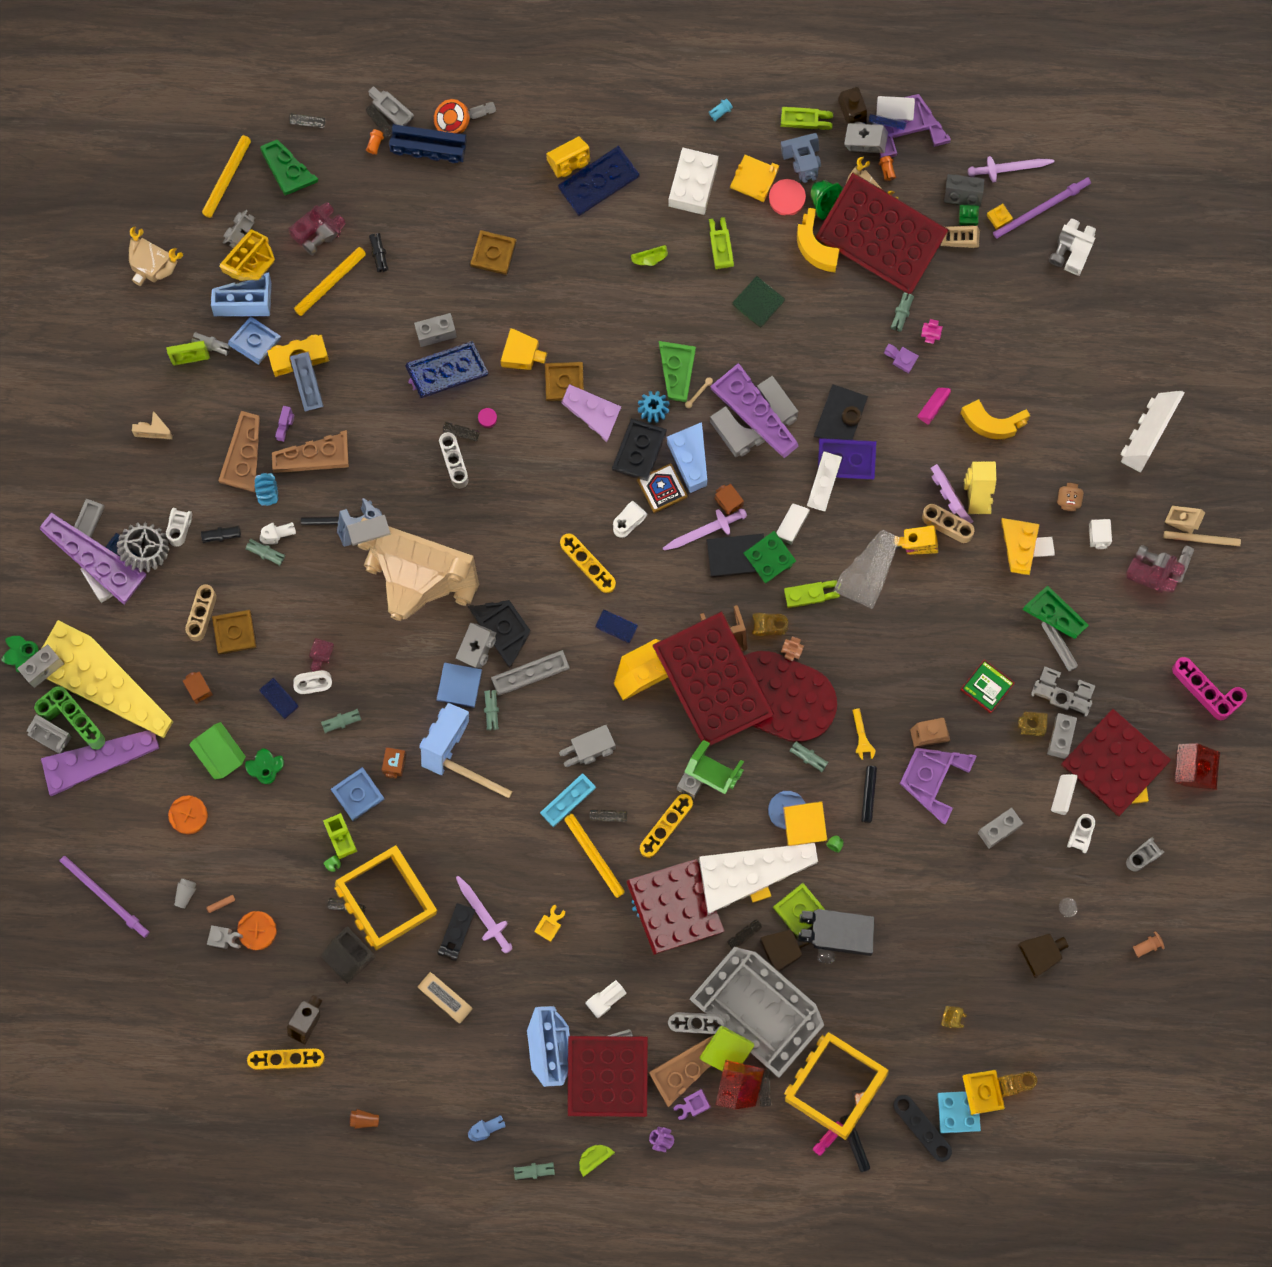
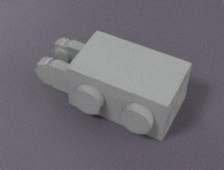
M604 725L571 739L572 746L561 750L559 754L560 756H566L575 751L577 755L564 762L565 767L579 762L586 765L594 762L595 758L600 755L606 757L612 754L613 750L616 749V745L607 725Z

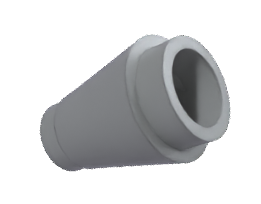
M181 878L177 885L175 906L186 908L196 890L195 882Z

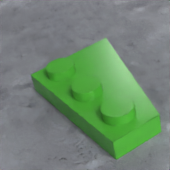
M659 341L668 399L687 402L696 347Z

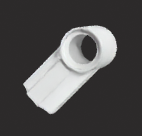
M615 980L602 992L593 995L585 1004L598 1019L627 993Z

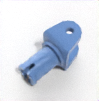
M500 1115L487 1122L481 1120L476 1123L468 1132L469 1139L472 1141L484 1140L490 1136V1133L505 1128V1122H501L503 1120L502 1116Z

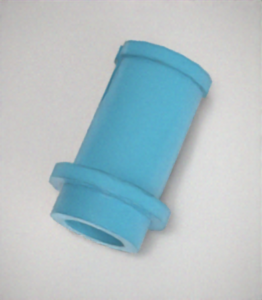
M727 99L721 100V103L708 113L714 121H717L726 112H731L730 109L733 106Z

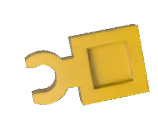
M556 905L552 906L550 910L551 916L544 915L534 931L549 942H552L561 927V924L557 923V921L565 916L564 910L560 915L554 913L557 908Z

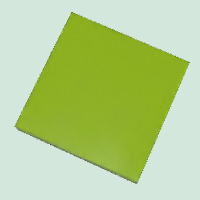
M204 341L166 347L167 354L174 366L210 359L209 351Z
M804 883L773 906V909L796 937L799 936L801 929H809L813 926V924L799 923L802 911L814 912L817 909L825 910Z
M721 1025L701 1054L700 1059L734 1077L755 1045L750 1040Z

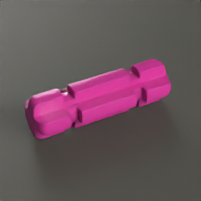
M839 1121L836 1122L838 1125L843 1127V1124H841ZM828 1130L821 1138L820 1143L814 1146L813 1151L821 1156L825 1148H828L838 1135Z

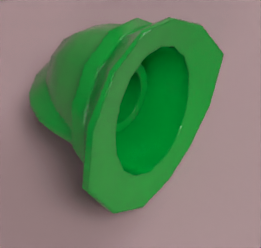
M822 180L815 182L811 188L810 194L817 216L822 220L827 218L843 190L839 183L832 184Z

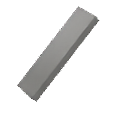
M562 650L493 676L491 679L497 695L500 696L566 671L570 667Z

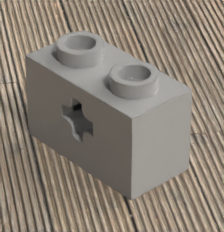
M855 122V124H848L844 145L849 151L885 153L888 131L880 123L869 125Z
M451 313L414 323L420 347L457 337Z
M470 623L456 659L475 668H482L487 663L489 649L496 642V632L479 624Z
M47 644L17 669L35 688L64 665V663Z
M1057 714L1047 755L1063 759L1067 758L1077 721L1076 717Z
M1010 808L981 828L978 834L990 849L1019 829L1023 822L1013 808Z

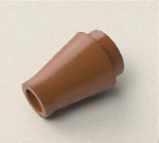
M356 1109V1111L351 1110L350 1126L354 1127V1129L378 1127L379 1115Z

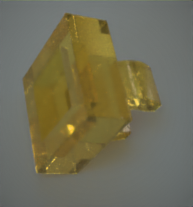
M946 1006L941 1025L949 1028H963L964 1025L960 1024L961 1017H967V1015L963 1013L962 1008Z

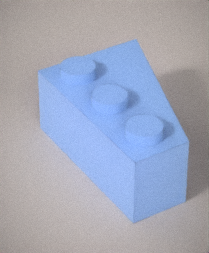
M269 272L265 273L259 280H247L237 284L234 282L212 289L211 308L213 315L270 316L272 283Z
M701 422L667 437V445L689 493L707 486Z
M448 703L445 709L442 708L440 710L437 722L432 723L427 738H423L420 743L422 767L443 775L445 771L443 763L446 758L451 759L453 754L450 751L456 742L459 743L469 723L468 711L451 703Z

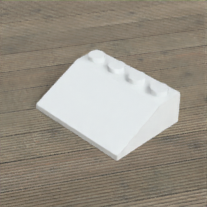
M1185 392L1158 393L1155 399H1150L1147 408H1149L1147 415L1142 414L1138 421L1141 424L1139 429H1134L1129 438L1132 440L1129 446L1125 445L1120 454L1123 456L1121 460L1123 464L1141 473Z

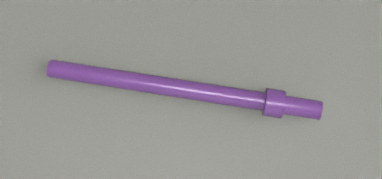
M1087 177L1077 184H1071L1065 191L994 231V237L996 239L1067 197L1080 193L1081 189L1091 184L1090 179Z
M66 856L60 859V862L120 915L126 921V925L131 929L134 928L144 938L148 936L150 932L139 923L140 920L134 915L131 916Z

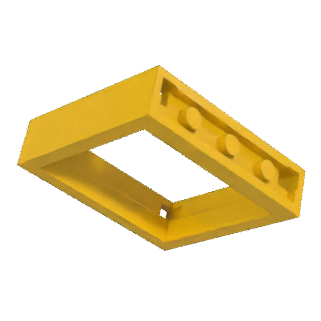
M396 845L335 882L336 887L334 889L338 897H343L346 902L344 904L349 914L353 913L357 919L355 920L356 926L360 931L363 930L367 935L365 937L366 942L371 947L373 946L375 950L380 949L437 913L436 907ZM391 857L424 909V912L378 938L345 884Z
M828 1032L826 1036L822 1035L816 1045L819 1047L815 1053L811 1051L806 1059L808 1063L805 1068H800L795 1076L797 1080L794 1085L790 1084L784 1093L786 1095L785 1101L846 1140L884 1082L889 1070ZM830 1042L878 1072L843 1127L795 1097Z

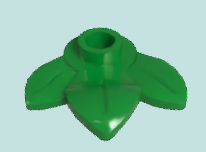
M11 636L5 639L10 649L1 660L8 665H15L16 671L19 673L20 671L17 668L36 654L39 648L36 643L25 641L21 636ZM32 648V653L27 654L26 650Z
M265 748L257 752L255 760L245 762L248 774L257 777L262 784H271L276 778V773L284 765L282 756L273 758L270 751ZM269 772L267 776H263L264 773Z

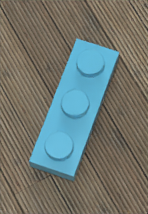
M582 773L546 806L540 814L554 828L591 794L596 787Z

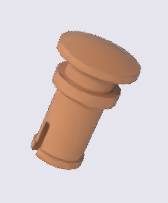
M1156 931L1154 932V937L1151 938L1149 936L1148 940L1133 946L1138 958L1152 950L1157 951V948L1160 946L1162 949H1165L1163 940Z

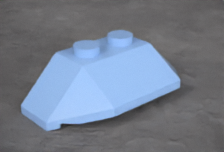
M554 1006L535 1007L527 1029L531 1070L544 1087L562 1086L568 1076L569 1026L556 1012L557 1010Z

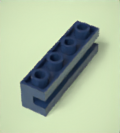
M393 124L389 147L390 152L396 155L410 154L416 158L423 156L436 161L444 159L451 163H458L464 161L467 139L464 134Z

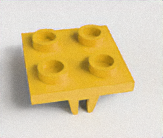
M744 155L741 164L738 165L730 188L764 202L779 171V165L774 163L769 165Z

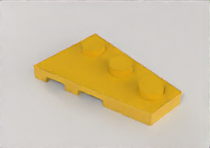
M1002 518L1001 524L1004 531L1010 571L1030 575L1039 524Z

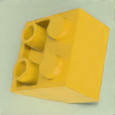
M579 136L546 153L547 161L557 178L561 176L566 177L576 168H583L590 162L589 146Z

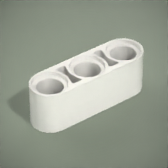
M444 433L440 436L439 443L451 482L456 488H464L468 484V475L456 437L452 433ZM446 440L453 441L451 446L443 445ZM452 457L459 459L455 464L449 462ZM461 474L464 476L462 481L455 480L457 475Z

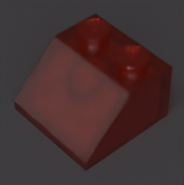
M1198 743L1178 744L1175 783L1186 787L1217 790L1220 752Z
M725 1060L715 1105L734 1110L756 1106L764 1069Z

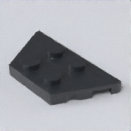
M510 600L468 606L469 611L479 625L496 632L494 647L510 668L528 639L531 630Z

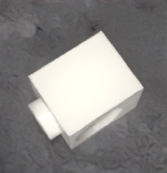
M1110 519L1091 520L1089 523L1090 547L1106 549L1107 546H1110L1112 542Z

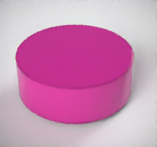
M490 408L482 409L478 414L480 425L484 428L493 427L497 422L496 412Z

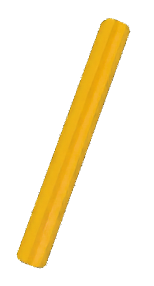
M241 136L202 210L204 216L212 217L251 143L249 137Z
M358 247L294 307L295 312L302 316L366 255L365 251Z
M573 814L568 815L565 818L566 824L615 897L622 896L625 893L624 889Z

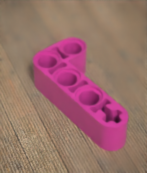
M1186 657L1179 658L1173 665V674L1217 720L1228 718L1247 698L1246 691L1240 687L1233 688L1224 696L1197 666ZM1183 665L1186 667L1182 670L1179 669V667ZM1197 678L1200 681V685H1194L1191 679ZM1205 692L1212 693L1213 700L1207 699ZM1232 694H1238L1241 701H1235L1232 698ZM1224 706L1227 713L1221 714L1218 707Z

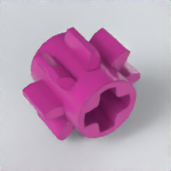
M930 319L929 323H924L921 336L926 337L925 342L934 344L935 339L940 340L943 326H938L939 321Z

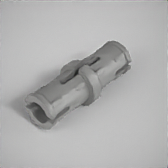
M197 332L193 335V337L205 342L208 351L214 350L226 356L230 352L223 349V347L231 349V346L216 340L215 337H207ZM192 338L191 343L198 342L199 340Z

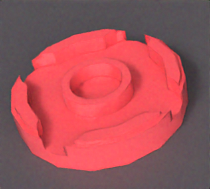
M779 180L770 189V206L780 215H795L805 205V190L795 180Z

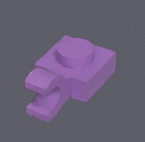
M888 344L884 352L885 355L895 359L893 365L907 373L911 371L919 357L904 347L898 351L891 344Z

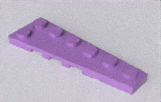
M739 363L710 386L711 390L783 458L787 457L798 447L797 441L781 422L777 414L771 409L769 403L763 398Z
M53 513L40 526V530L124 605L146 578V573L143 571L140 573L137 567L135 570H132V565L126 567L125 561H121L120 556Z
M147 730L105 741L104 746L100 749H92L90 746L41 758L49 795H56L80 782H85L98 774H103L114 767L121 766L130 760L137 759L159 749L156 734Z

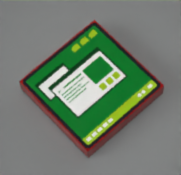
M984 659L963 685L961 691L989 713H992L1015 683Z

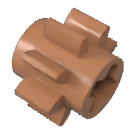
M792 636L791 640H785L781 653L785 654V659L793 661L794 658H800L804 645L800 644L801 639Z

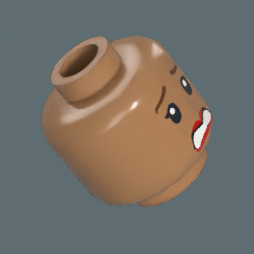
M1067 483V486L1060 487L1057 503L1061 506L1062 510L1076 511V509L1082 506L1084 492L1078 488V484Z

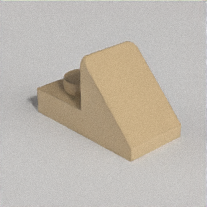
M153 412L152 425L145 422L132 425V433L135 437L172 439L173 437L170 430L155 412Z
M1172 506L1165 523L1192 534L1194 529L1198 530L1205 512L1201 509Z

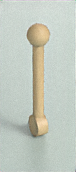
M706 378L705 384L690 401L685 403L686 408H691L692 403L705 388L712 385V378Z

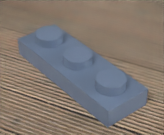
M309 351L290 356L304 411L323 407Z

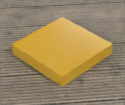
M821 801L783 807L788 846L827 840L823 803Z
M996 1070L963 1075L971 1115L1005 1109Z

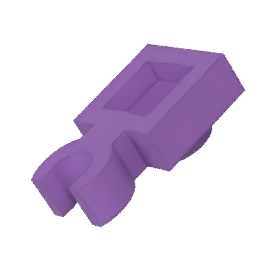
M283 406L278 423L279 427L275 436L278 441L284 442L286 431L289 425L293 424L294 414H292L291 407Z
M701 1089L684 1098L685 1105L679 1104L673 1109L675 1111L680 1108L683 1109L684 1113L678 1119L684 1120L690 1112L692 1116H696L711 1108V1105Z

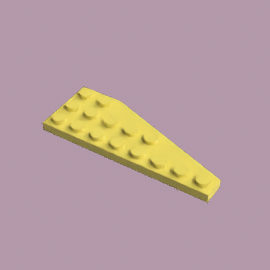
M58 620L43 647L48 644L63 661L64 665L46 679L164 738L173 723L167 714L91 636Z

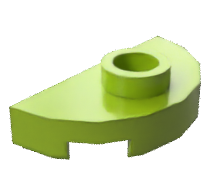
M664 245L632 254V262L638 265H656L668 255L667 246Z
M594 1145L586 1149L579 1162L582 1176H586L615 1154V1152L603 1145Z

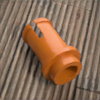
M376 129L370 132L371 137L366 148L368 153L375 155L378 153L380 142L384 139L383 132Z
M891 156L880 158L879 165L882 167L884 181H891L896 178L892 165L894 161L891 159Z

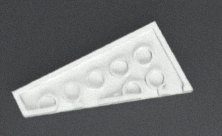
M815 843L699 857L707 914L714 913V911L720 908H724L777 881L779 882L794 873L817 864Z

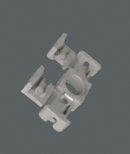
M1044 667L1040 680H1037L1034 684L1031 696L1033 697L1035 694L1050 700L1049 704L1068 710V708L1084 713L1083 717H1086L1092 705L1091 700L1087 701L1091 699L1095 685L1078 680L1077 685H1079V688L1074 693L1058 687L1053 689L1057 685L1055 680L1057 677H1060L1061 672ZM1057 694H1065L1067 696L1066 703L1059 704L1056 701Z

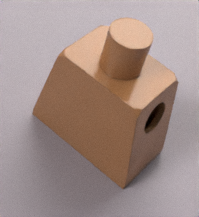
M944 718L919 722L910 729L914 748L950 741Z

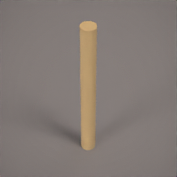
M1164 531L1163 536L1164 539L1240 546L1241 539L1170 531Z
M448 759L443 763V766L507 798H510L512 791Z

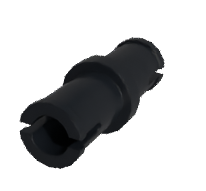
M376 233V236L375 234L369 235L373 250L371 254L375 259L377 272H381V270L385 272L389 269L385 258L386 250L383 248L381 234Z
M239 525L228 528L218 527L215 530L201 531V538L203 543L213 541L224 542L225 539L241 538V530Z

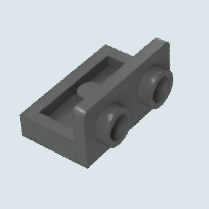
M948 174L944 202L981 207L984 179Z

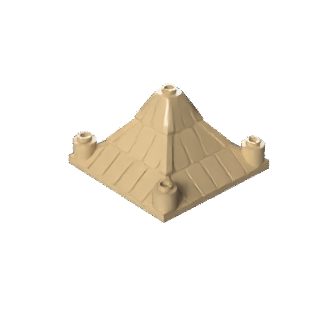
M389 527L391 535L358 544V547L363 550L370 549L364 563L366 571L372 574L382 571L384 573L388 612L391 614V618L402 621V619L409 618L427 602L446 596L450 592H455L453 597L456 599V603L466 606V604H471L475 591L479 587L474 557L464 552Z

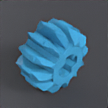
M649 391V396L643 394V400L638 401L640 406L638 412L642 413V419L648 417L649 423L652 419H655V422L658 423V417L664 420L665 414L669 413L667 408L669 401H665V395L659 397V391L655 395L652 394V391ZM655 404L656 409H652L651 405Z
M272 473L257 475L254 481L258 502L266 506L277 503L278 487Z

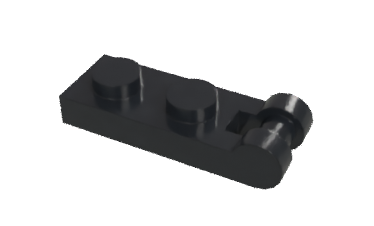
M459 903L456 904L438 955H446L451 957V960L457 961L475 914V909ZM449 942L456 944L454 950L447 948Z

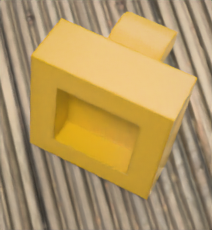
M1004 204L987 212V217L996 230L1013 220Z

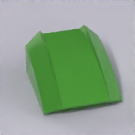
M221 722L213 725L189 744L214 779H221L243 764L246 757Z

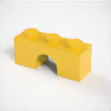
M311 335L305 340H293L288 345H276L271 350H267L275 377L293 372L290 356L309 351L313 366L328 362L329 358L322 335Z

